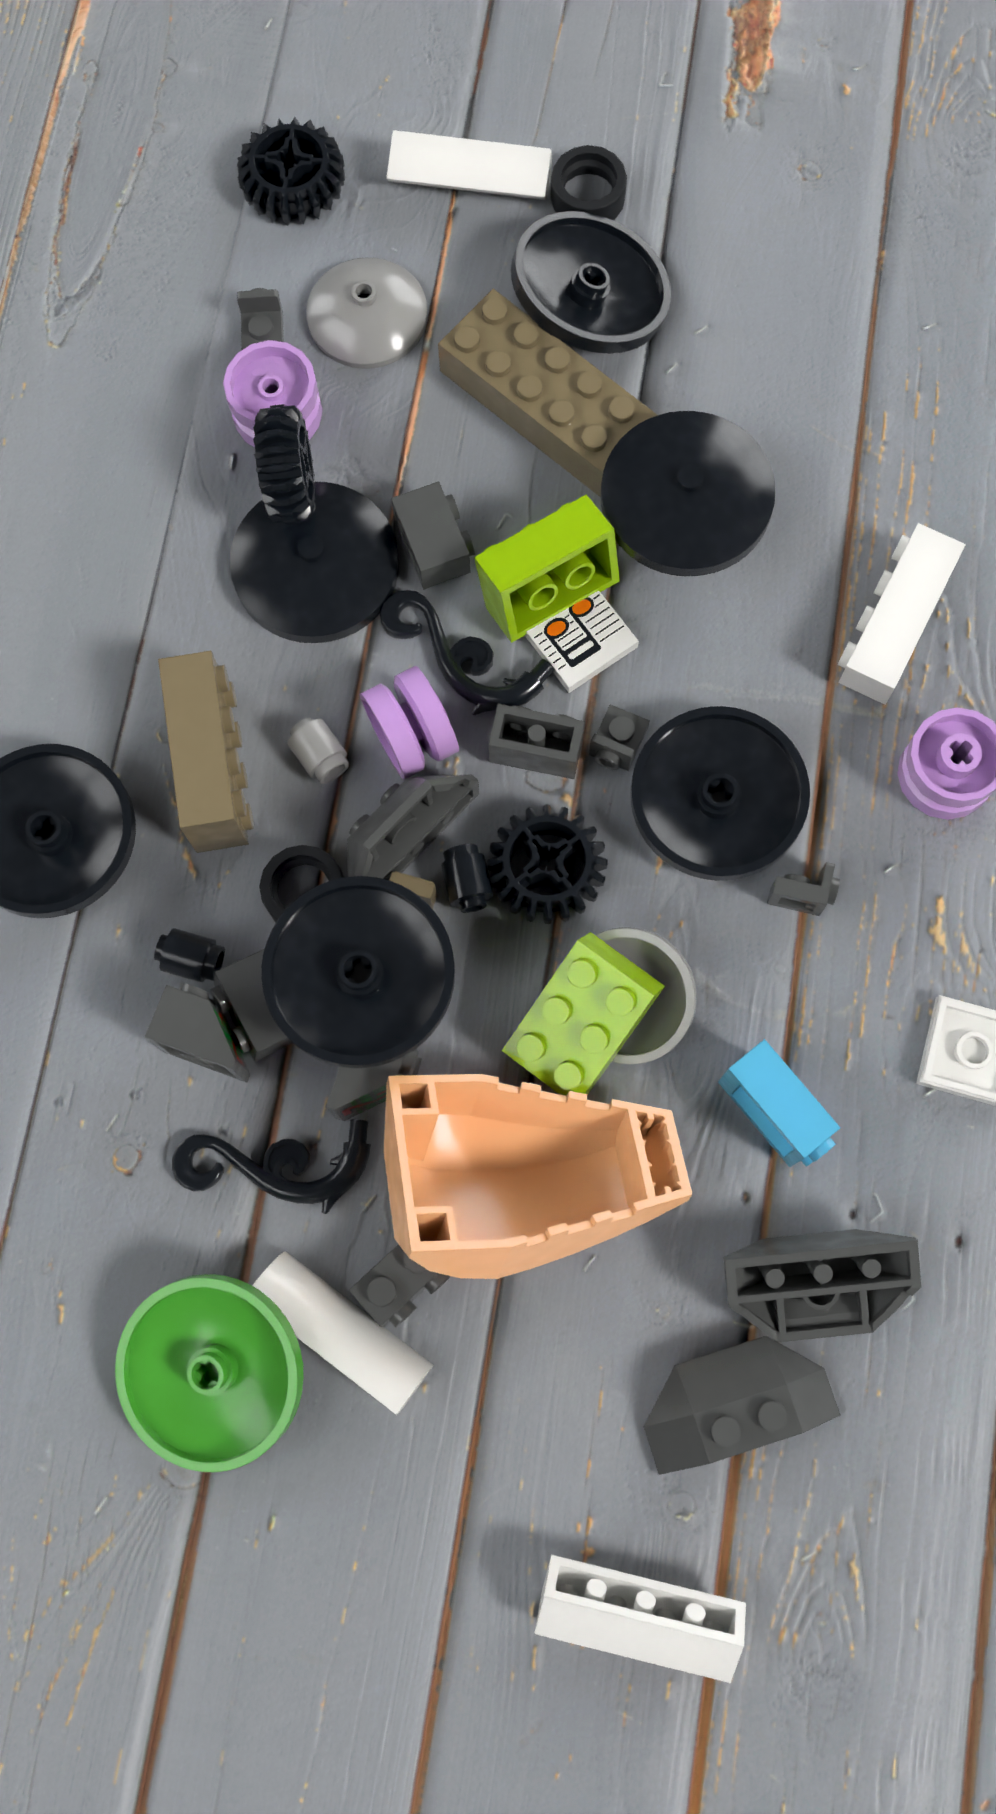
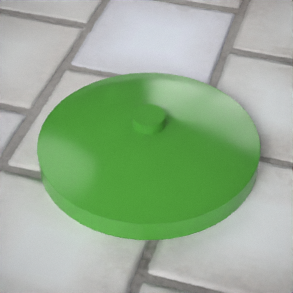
M200 1274L179 1279L162 1287L145 1299L134 1311L119 1340L115 1361V1381L120 1404L127 1420L139 1438L152 1451L168 1462L189 1470L199 1472L229 1471L249 1464L259 1458L284 1435L296 1415L303 1391L304 1372L302 1354L297 1337L288 1319L267 1295L254 1286L233 1277L218 1274Z

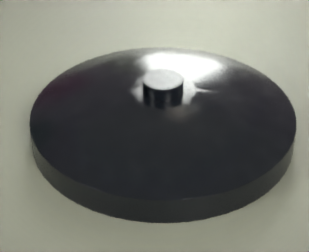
M566 211L542 217L532 223L522 234L511 262L513 288L526 313L547 333L578 349L607 354L622 353L636 349L654 337L670 308L671 285L669 277L655 251L632 230L604 216L587 212Z
M668 412L649 418L636 425L618 441L611 451L602 475V514L613 526L617 544L640 564L655 571L675 576L708 575L736 564L746 557L760 542L770 522L775 504L774 474L770 462L760 445L735 423L705 412Z
M314 482L316 488L315 511L309 521H301L300 524L293 525L273 523L265 511L264 502L261 500L244 517L233 538L230 551V572L236 593L247 613L264 629L281 638L301 643H325L350 636L371 623L380 614L383 603L394 592L399 573V554L396 538L388 519L366 496L351 488L335 483Z
M711 706L694 709L674 717L662 725L649 738L641 750L634 767L630 790L631 807L640 834L647 845L664 862L693 877L714 881H729L749 877L767 869L781 859L791 848L807 818L810 804V783L808 772L799 751L788 736L776 725L747 710L734 707Z
M38 744L15 750L1 757L0 908L24 917L54 918L74 913L97 901L117 882L125 870L133 851L136 835V818L133 804L126 788L117 775L102 760L89 752L73 746Z
M350 876L334 879L310 889L297 898L282 913L272 928L265 945L261 966V979L265 1000L272 1017L287 1038L299 1049L317 1060L331 1065L347 1068H369L384 1065L406 1056L433 1034L446 1014L452 998L455 982V962L451 942L443 923L430 905L410 889L386 879L369 876Z

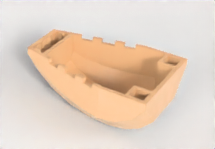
M485 1074L388 1076L386 1083L384 1159L394 1239L411 1260L431 1272L468 1279H499L564 1258L614 1238L689 1201L692 1196L672 1110L614 1099L611 1100L610 1104L587 1100L588 1094L569 1091L567 1096L541 1091V1085L522 1082L520 1087L498 1083L499 1077Z

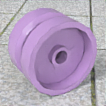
M272 340L251 344L235 355L226 368L223 385L236 430L244 441L255 447L253 427L257 413L260 409L284 404V406L295 405L301 411L310 440L320 426L323 410L313 365L306 355L289 343Z
M413 666L394 676V688L400 704L388 687L381 683L359 694L364 710L383 749L402 779H407L424 770L425 759L418 741H420L428 755L436 761H441L459 752V745L447 713L430 683L417 666Z
M957 707L938 711L922 722L901 754L897 772L901 790L912 806L928 816L949 820L965 817L985 803L988 797L996 790V724L994 721L978 711Z

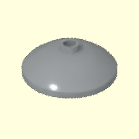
M365 257L342 262L328 270L316 282L309 295L306 316L310 334L315 344L325 355L349 367L369 369L394 363L407 355L417 345L427 323V303L421 285L408 270L389 260ZM362 295H370L367 298H360Z
M620 927L603 931L596 936L665 986L612 1062L619 1064H641L653 1061L671 1051L683 1039L692 1024L697 1002L696 985L692 971L677 948L653 932L632 927Z

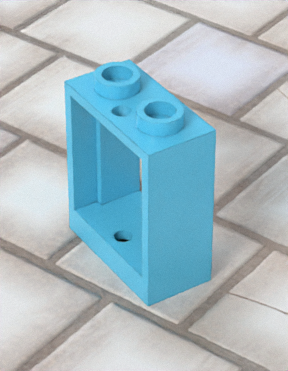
M765 1039L728 1068L718 1081L720 1086L789 1167L799 1161H802L807 1167L836 1145L830 1137L841 1127Z

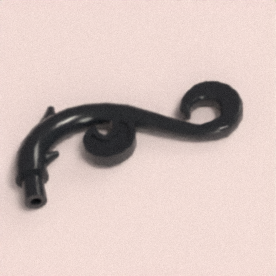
M404 590L396 592L389 596L382 605L380 611L382 627L387 634L397 639L414 638L422 632V625L419 622L414 625H407L400 621V614L405 608L416 607L424 613L438 667L446 681L460 696L470 703L476 704L475 708L471 711L472 715L496 710L498 704L522 706L528 703L544 689L542 684L554 671L553 666L548 661L541 659L530 673L525 671L518 679L505 678L503 680V683L506 684L505 686L491 687L482 685L469 678L463 672L461 665L465 661L473 662L470 668L473 676L487 673L493 666L494 653L486 641L470 636L462 638L450 649L439 616L433 605L424 595L417 591Z
M350 1120L348 1142L343 1143V1152L330 1160V1165H336L335 1169L327 1176L318 1180L296 1182L283 1177L282 1168L286 1164L292 1165L293 1174L296 1176L303 1174L310 1165L309 1151L303 1143L295 1139H282L273 1143L266 1151L262 1167L228 1142L205 1134L192 1135L184 1139L176 1147L172 1157V1172L175 1180L188 1190L205 1191L211 1188L221 1179L225 1169L222 1163H216L212 1170L206 1173H199L193 1166V1157L200 1149H214L262 1191L292 1203L315 1204L322 1202V1213L328 1214L335 1202L359 1180L366 1168L371 1144L366 1143L368 1121Z

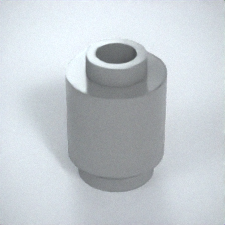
M308 717L296 723L290 730L291 737L287 744L311 778H317L321 784H326L341 776L349 767V762L345 758L347 752L323 719L312 720V718Z

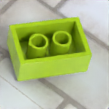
M587 494L573 502L562 505L557 511L538 522L526 525L520 532L498 544L489 546L481 554L474 557L486 609L511 643L525 636L528 630L595 592H602L620 581L614 528Z
M590 932L576 941L501 1051L560 1095L567 1096L569 1091L589 1094L665 986Z

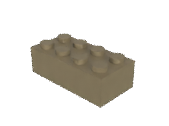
M211 650L158 659L179 827L197 853L249 845L247 830L254 829L250 804L245 803L242 789L248 788V779L244 762H240L237 748L242 747V737L238 721L234 722L231 709L237 707L233 682L228 680L225 665L218 666Z

